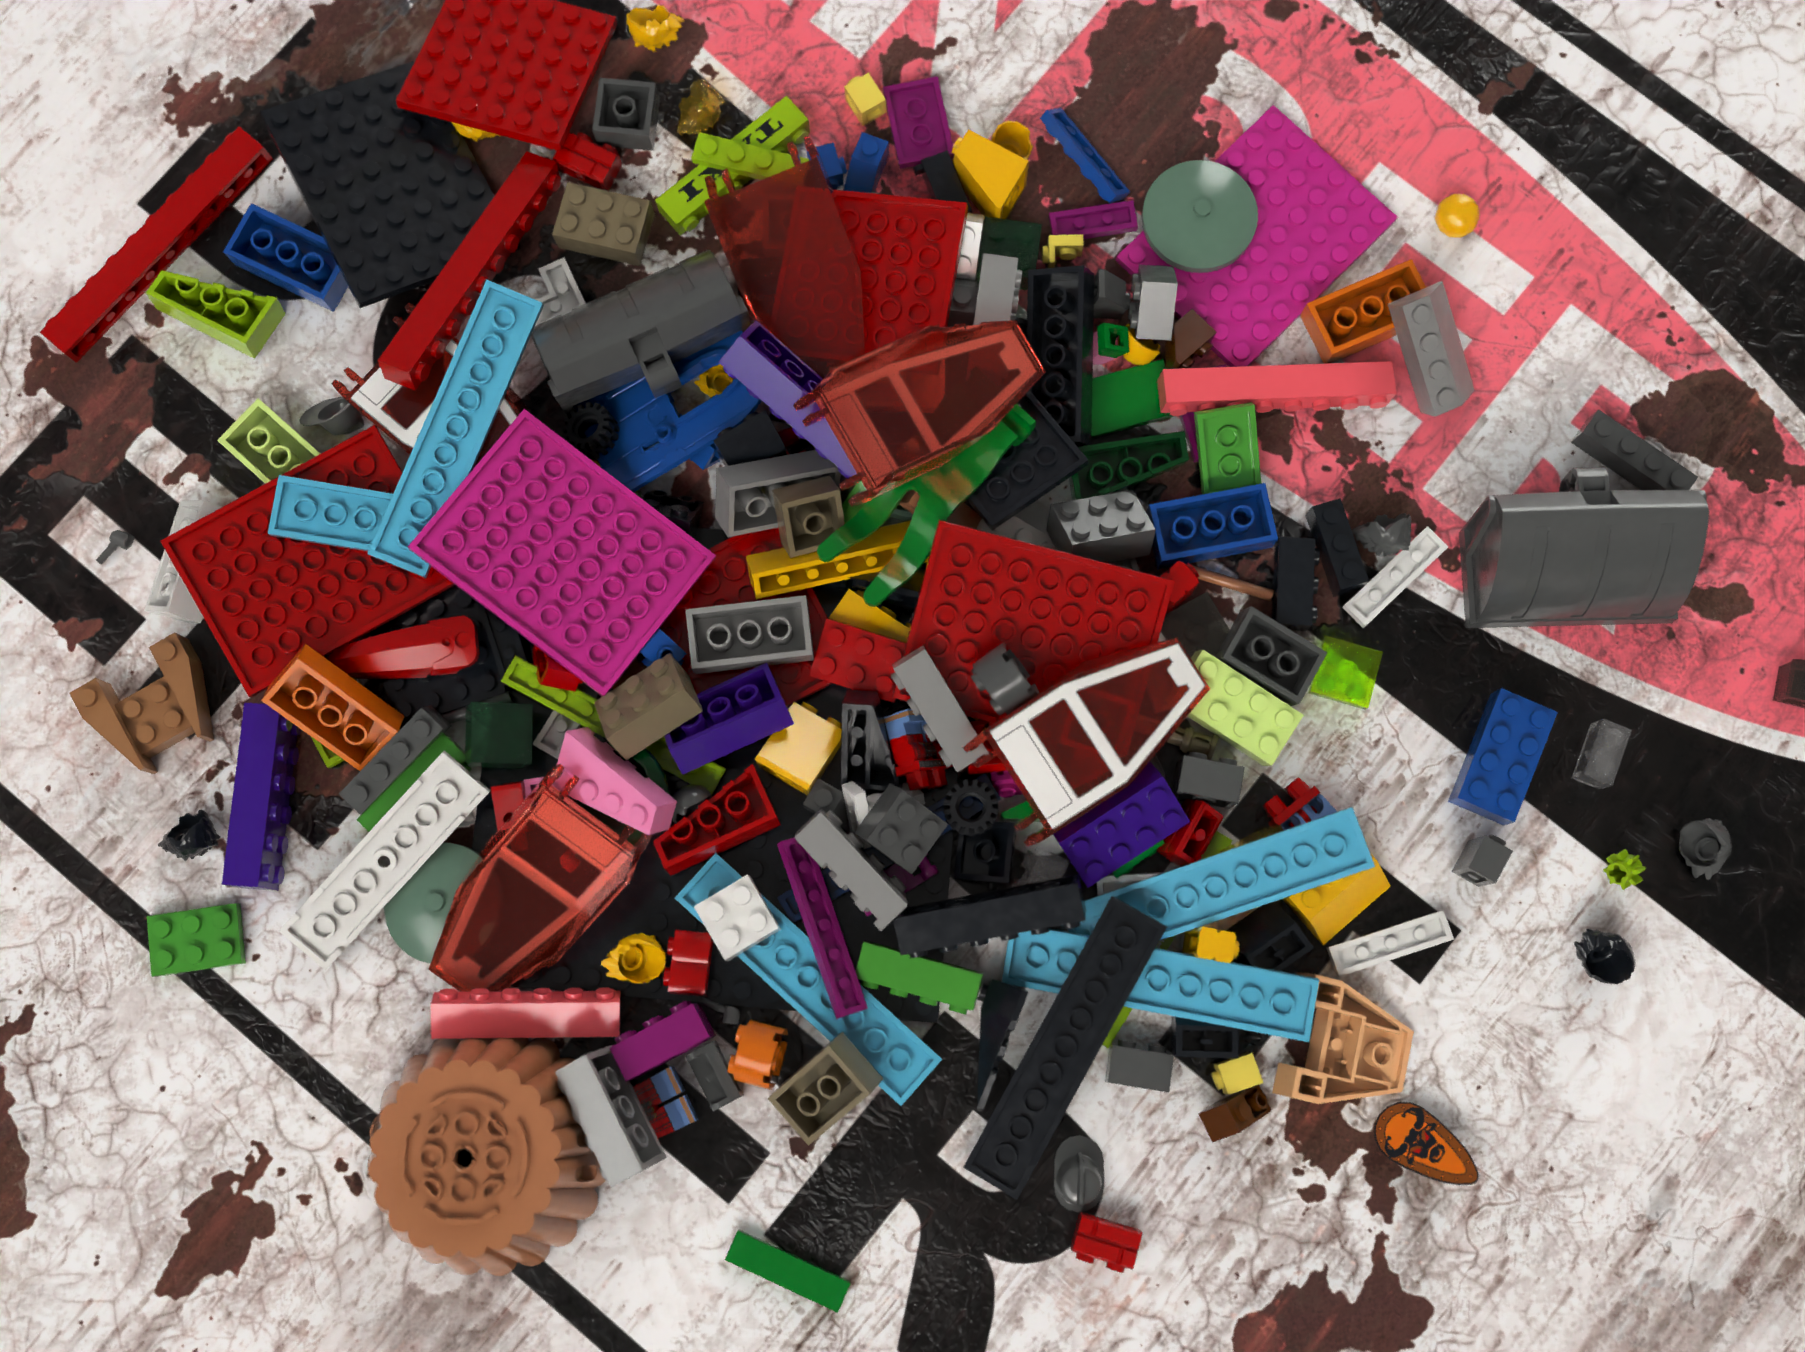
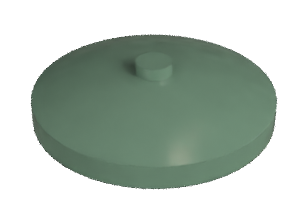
M1206 160L1186 161L1164 171L1150 186L1142 209V227L1146 240L1152 250L1169 265L1193 273L1213 272L1234 263L1249 247L1258 223L1256 200L1246 181L1232 169Z
M442 843L384 906L388 930L396 944L405 953L425 963H438L485 860L483 855L463 845ZM494 868L453 957L456 960L464 954L472 957L481 951L490 942L499 926L504 905L503 889Z

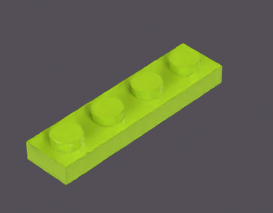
M701 132L698 134L691 157L692 163L792 188L804 186L810 166V161L807 158Z

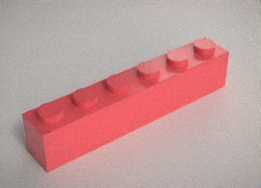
M575 987L568 988L565 991H552L549 988H537L533 991L507 988L502 991L492 992L485 988L473 989L470 992H458L452 988L442 989L439 992H434L430 1003L431 1039L620 1036L621 991H614V989L609 987L598 988L596 991H583L581 988Z

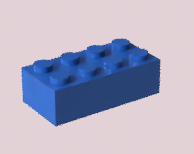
M252 203L223 251L234 265L332 312L335 311L348 288L322 236Z
M1266 483L1149 504L1146 510L1156 529L1152 547L1157 569L1172 567L1178 561H1183L1187 564L1272 548L1278 540Z
M1503 688L1491 693L1448 802L1503 826L1514 823L1558 712Z

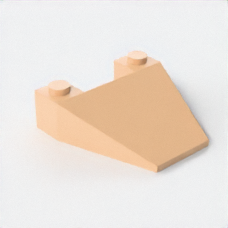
M1296 972L1297 975L1319 978L1315 1003L1316 1013L1305 1068L1278 1062L1272 1093L1322 1104L1403 1092L1414 1031L1343 981L1318 974Z

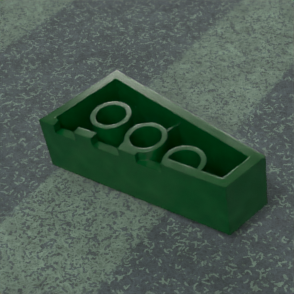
M1185 431L1079 446L1080 451L1088 459V465L1069 478L1072 500L1120 492L1185 465L1189 460Z

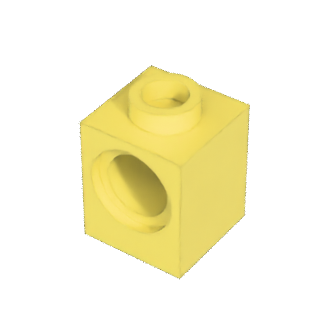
M869 73L862 77L856 76L844 86L845 100L862 126L887 113L886 99Z
M1251 1052L1240 1054L1239 1058H1229L1213 1064L1215 1071L1211 1074L1217 1090L1222 1089L1224 1094L1230 1095L1263 1083L1254 1055Z

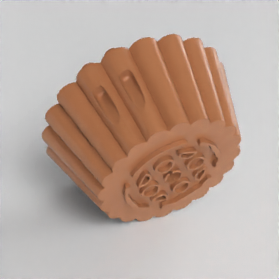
M529 1038L438 1039L432 1045L428 1055L419 1054L408 1059L404 1065L401 1079L389 1084L383 1092L380 1114L372 1121L370 1126V1148L372 1152L368 1158L367 1165L369 1177L378 1184L374 1193L375 1202L379 1209L388 1215V1222L397 1238L402 1242L412 1244L426 1262L432 1264L446 1262L456 1273L461 1275H472L482 1268L494 1276L509 1274L515 1268L517 1262L525 1266L539 1265L547 1258L550 1246L562 1247L572 1242L578 1229L577 1220H584L594 1213L598 1205V1195L595 1188L606 1181L601 1175L600 1164L594 1152L586 1144V1135L580 1123L572 1115V1106L567 1096L558 1086V1077L555 1071L575 1061V1059L568 1057L560 1058V1051L557 1045L547 1038H536L532 1041H529ZM463 1148L468 1149L474 1157L469 1167H462L457 1162V1154Z

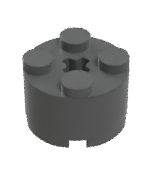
M1001 643L973 664V669L971 670L973 673L971 676L972 680L980 691L985 689L988 691L991 697L990 703L1000 716L1004 713L1010 714L1039 693L1035 684L1031 686L1026 680L1030 675L1010 649L1006 651V644Z

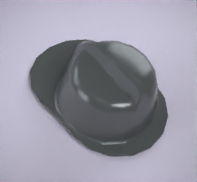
M356 392L343 397L328 399L312 406L301 416L300 424L303 426L319 424L335 436L350 434L363 428L364 420L362 419L361 409L350 399Z
M1078 1135L1063 1141L1056 1150L1054 1189L1058 1201L1068 1210L1075 1212L1088 1211L1096 1206L1102 1197L1104 1188V1160L1102 1151L1097 1143L1088 1137Z

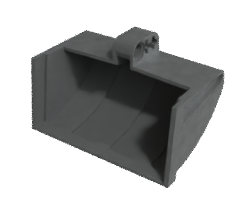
M707 249L680 261L678 265L664 268L628 284L624 289L610 292L574 308L570 313L556 316L534 327L531 337L551 379L547 381L555 399L570 419L572 416L569 412L573 410L576 413L574 405L642 377L646 378L655 399L681 388L682 385L673 366L674 363L739 331L744 332L750 326L748 310L740 295L735 297L732 287L714 253Z
M1596 467L1571 469L1561 481L1559 492L1488 495L1459 532L1466 628L1673 623L1678 619V611L1689 596L1703 557L1709 522V507L1705 490H1610L1609 476L1606 468Z

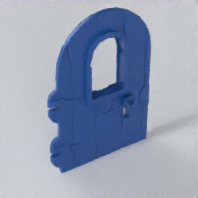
M739 331L674 363L673 366L681 385L683 386L708 369L719 365L718 361L743 331ZM642 377L583 401L574 406L577 412V406L580 404L586 408L587 402H591L593 405L594 403H599L616 419L619 426V432H616L619 435L618 441L612 440L615 444L613 449L608 446L606 448L608 454L604 456L600 452V458L597 460L602 469L632 492H635L713 444V440L718 438L717 435L722 430L728 427L735 428L742 424L743 419L755 412L762 400L751 396L743 383L738 379H733L732 383L721 394L713 396L682 416V414L678 413L673 403L675 401L671 395L672 392L655 399L646 378ZM598 424L590 426L585 431L586 437L591 436L596 431Z

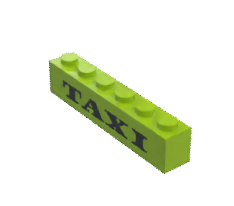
M786 95L731 140L787 153V150L793 145L801 144L808 137V133H810L809 121ZM698 165L655 199L661 215L681 236L684 232L695 229L704 216L716 212L724 200L729 196H736L743 189V185L755 178Z

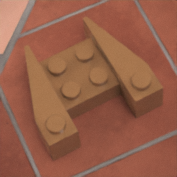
M175 632L149 647L164 675L162 678L122 701L119 700L110 683L98 678L92 679L69 693L81 717L139 770L151 774L158 773L151 758L195 733L198 738L211 742L214 740L202 663L189 639Z

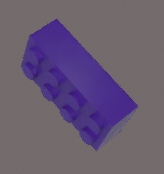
M764 663L696 694L703 711L664 737L668 749L683 775L775 732L781 731L793 725L794 722L768 664Z
M1150 762L1136 771L1127 783L1055 829H1052V827L1049 829L1087 888H1089L1188 824L1190 820L1164 777Z

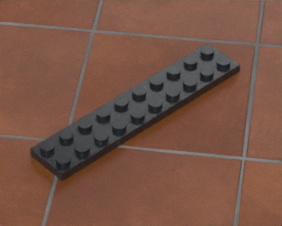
M1111 896L963 1168L1017 1200L1165 932L1166 925L1120 899Z

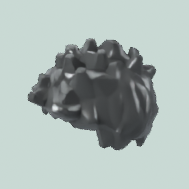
M1401 513L1395 519H1388L1385 514L1382 516L1377 515L1373 522L1358 525L1352 529V533L1356 536V541H1361L1364 549L1368 548L1369 552H1376L1377 556H1380L1382 552L1383 556L1397 554L1400 549L1408 551L1411 545L1410 514Z
M1706 818L1690 821L1689 824H1685L1680 831L1679 850L1686 860V865L1691 866L1692 874L1695 878L1705 874L1706 879L1710 880L1712 875L1720 870L1731 854L1732 838L1727 828L1722 825V821Z

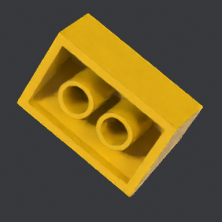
M1372 854L1375 867L1282 899L1322 945H1325L1391 887L1378 861Z

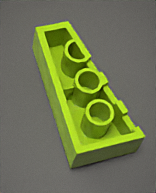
M163 270L146 292V295L157 310L254 359L286 314L277 297L268 295L266 297L258 296L251 291L243 289L237 291L226 288L222 284L213 283L212 285L200 282L197 278Z

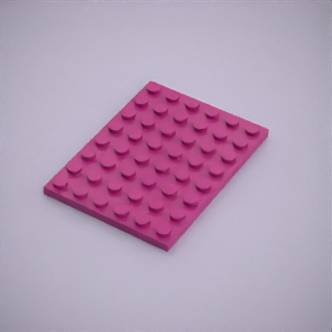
M1274 105L1214 161L1240 175L1254 194L1258 208V223L1249 247L1234 263L1217 271L1193 273L1174 267L1178 282L1174 316L1180 319L1191 309L1201 316L1217 332L1211 341L1213 344L1211 350L1229 367L1250 366L1301 315L1306 304L1318 299L1398 218ZM1144 231L1116 256L1115 260L1131 276L1132 274H1138L1139 265L1171 266L1152 250L1146 240Z
M523 409L408 546L410 551L601 696H605L638 656L640 650L658 628L662 626L716 557L706 547L525 409Z

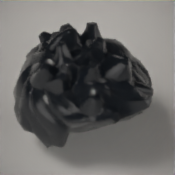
M200 809L198 814L186 813L180 817L179 824L171 828V831L163 836V840L158 844V847H162L165 852L169 851L172 854H176L177 858H182L186 861L189 857L194 859L195 856L204 855L208 852V849H212V846H218L217 840L220 839V836L216 834L214 824L208 814Z
M1586 929V932L1582 933L1581 943L1574 942L1577 950L1576 955L1582 961L1581 966L1586 970L1589 977L1602 983L1617 985L1631 978L1636 962L1631 945L1620 935Z

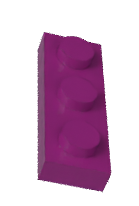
M1133 200L1052 212L1048 216L1051 235L1083 234V239L1135 232L1138 229Z

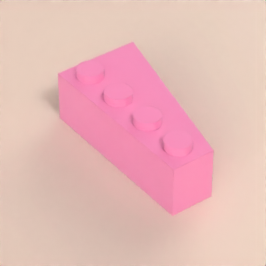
M588 727L565 732L551 788L647 835L670 828L677 804L673 797L649 777L644 778L639 774L631 762L622 760L613 752L614 748L608 743H602L594 736L595 733Z

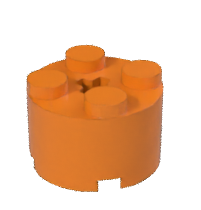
M750 1020L747 1025L740 1024L735 1038V1042L739 1043L736 1055H732L729 1060L727 1073L733 1074L735 1081L772 1090L775 1083L770 1082L773 1075L779 1076L787 1048V1042L782 1041V1035H788V1030Z

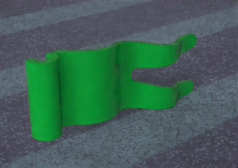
M976 367L970 371L971 375L965 384L961 385L958 382L948 391L928 420L941 445H944L1002 391ZM1009 398L942 462L878 493H874L872 490L860 511L818 546L817 554L819 559L823 562H830L849 547L873 534L891 516L904 495L909 490L916 491L920 498L899 548L863 594L864 601L868 606L876 607L880 605L895 590L905 584L923 565L930 554L938 519L947 522L957 507L969 498L986 480L1010 446L1021 444L1032 433L1036 421ZM917 432L893 454L892 458L897 467L900 468L929 454V451Z

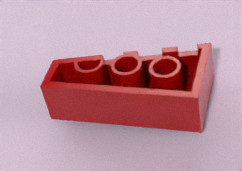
M753 764L744 770L745 772L735 780H731L724 785L723 789L716 795L698 806L699 808L693 813L682 818L653 841L664 869L671 876L711 858L715 853L724 852L781 825Z

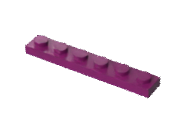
M795 838L779 842L777 846L836 1019L868 1009L819 864Z

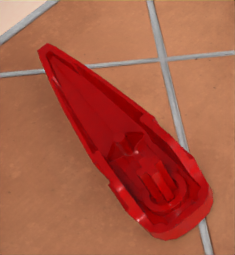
M464 615L429 620L427 624L395 630L349 643L325 658L350 677L357 679L427 678V675L457 674L459 670L472 666L479 657L478 629L475 622Z

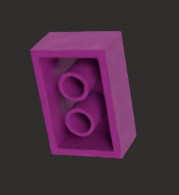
M684 1001L670 1009L672 1015L666 1018L663 1015L653 1017L642 1024L644 1029L637 1033L636 1030H630L615 1038L616 1044L609 1049L626 1082L639 1078L716 1036L701 1004Z

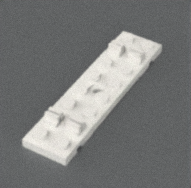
M444 750L282 926L279 932L326 970L470 812L485 798L490 789ZM387 856L390 859V864L382 866L379 863V857Z

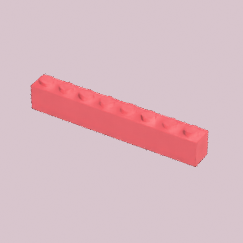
M1392 361L1163 369L1157 380L1160 413H1170L1172 416H1181L1187 412H1197L1250 402L1255 404V410L1258 413L1270 412L1273 409H1284L1287 412H1294L1302 408H1313V410L1322 411L1330 407H1341L1344 410H1350L1358 406H1370V408L1378 409L1387 406L1397 394Z

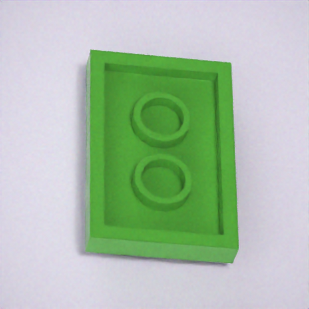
M1250 402L1194 412L1202 494L1261 484L1255 404Z
M240 903L147 916L151 977L246 964Z

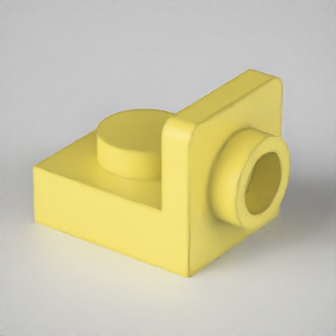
M1083 234L1049 235L1047 246H1042V263H1047L1048 268H1055V257L1071 260L1081 256L1084 246Z

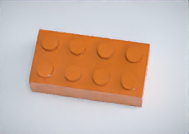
M1410 259L1307 303L1300 317L1323 363H1333L1396 336L1388 303L1424 289L1426 286L1413 260Z
M307 644L302 647L274 679L261 699L266 705L359 771L395 736L404 719V715Z

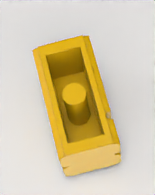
M1202 926L1185 932L1182 953L1193 955L1196 958L1213 959L1230 964L1238 956L1239 941H1236L1237 936L1234 932L1217 931V929Z

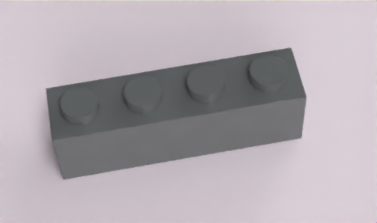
M1597 410L1586 420L1571 441L1572 444L1640 490H1690L1698 478L1691 471L1600 410Z
M433 706L421 707L348 783L339 795L360 815L363 814L452 725Z

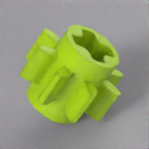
M1624 849L1618 854L1614 853L1606 859L1610 865L1603 869V872L1607 873L1610 880L1609 883L1621 885L1622 890H1625L1631 884L1635 886L1643 880L1638 874L1646 870V867L1642 866L1639 859L1640 856L1628 854L1627 849Z

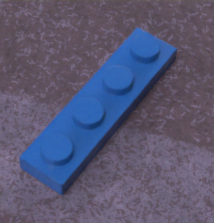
M1063 109L1046 110L1040 119L1046 125L1047 132L1060 142L1064 153L1074 159L1080 167L1082 175L1092 181L1098 189L1100 197L1109 203L1124 200L1130 193L1128 188Z

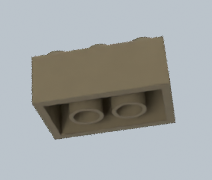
M567 182L552 235L558 248L641 266L655 213L650 200Z
M670 653L654 661L649 667L631 676L626 682L607 692L605 696H601L600 699L594 702L606 739L625 760L636 755L703 711L689 675Z
M841 1032L784 1081L767 1099L809 1146L870 1095L883 1080V1077L848 1037Z

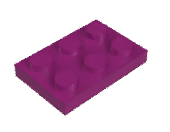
M938 76L884 86L883 95L886 99V109L899 169L914 167L921 164L922 159L947 150L950 158L953 159V143Z

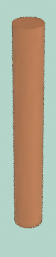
M1192 565L1199 574V580L1271 601L1274 592L1272 589Z

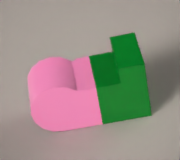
M1102 323L1097 326V331L1093 334V365L1104 364L1129 352L1128 327L1110 323ZM1118 336H1120V346L1115 345Z

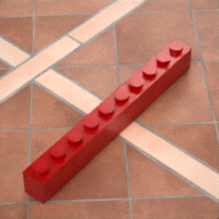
M240 126L234 132L229 133L216 151L210 153L205 158L204 163L194 173L187 176L185 183L175 193L170 194L166 198L165 203L146 219L145 224L135 234L127 238L124 246L107 259L105 265L86 281L85 286L75 296L67 300L65 306L56 316L46 322L45 327L40 333L77 363L148 290L162 270L166 271L273 160L270 154Z
M526 151L378 359L384 379L416 391L421 382L428 378L432 366L437 359L443 356L450 340L457 336L466 317L472 314L486 279L492 281L496 274L502 271L505 261L511 253L516 251L519 241L525 232L531 229L533 221L539 212L545 209L552 193L559 189L561 176L559 175L556 161Z

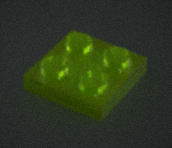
M1325 635L1320 648L1326 651L1327 655L1313 678L1308 693L1364 710L1368 709L1383 652Z

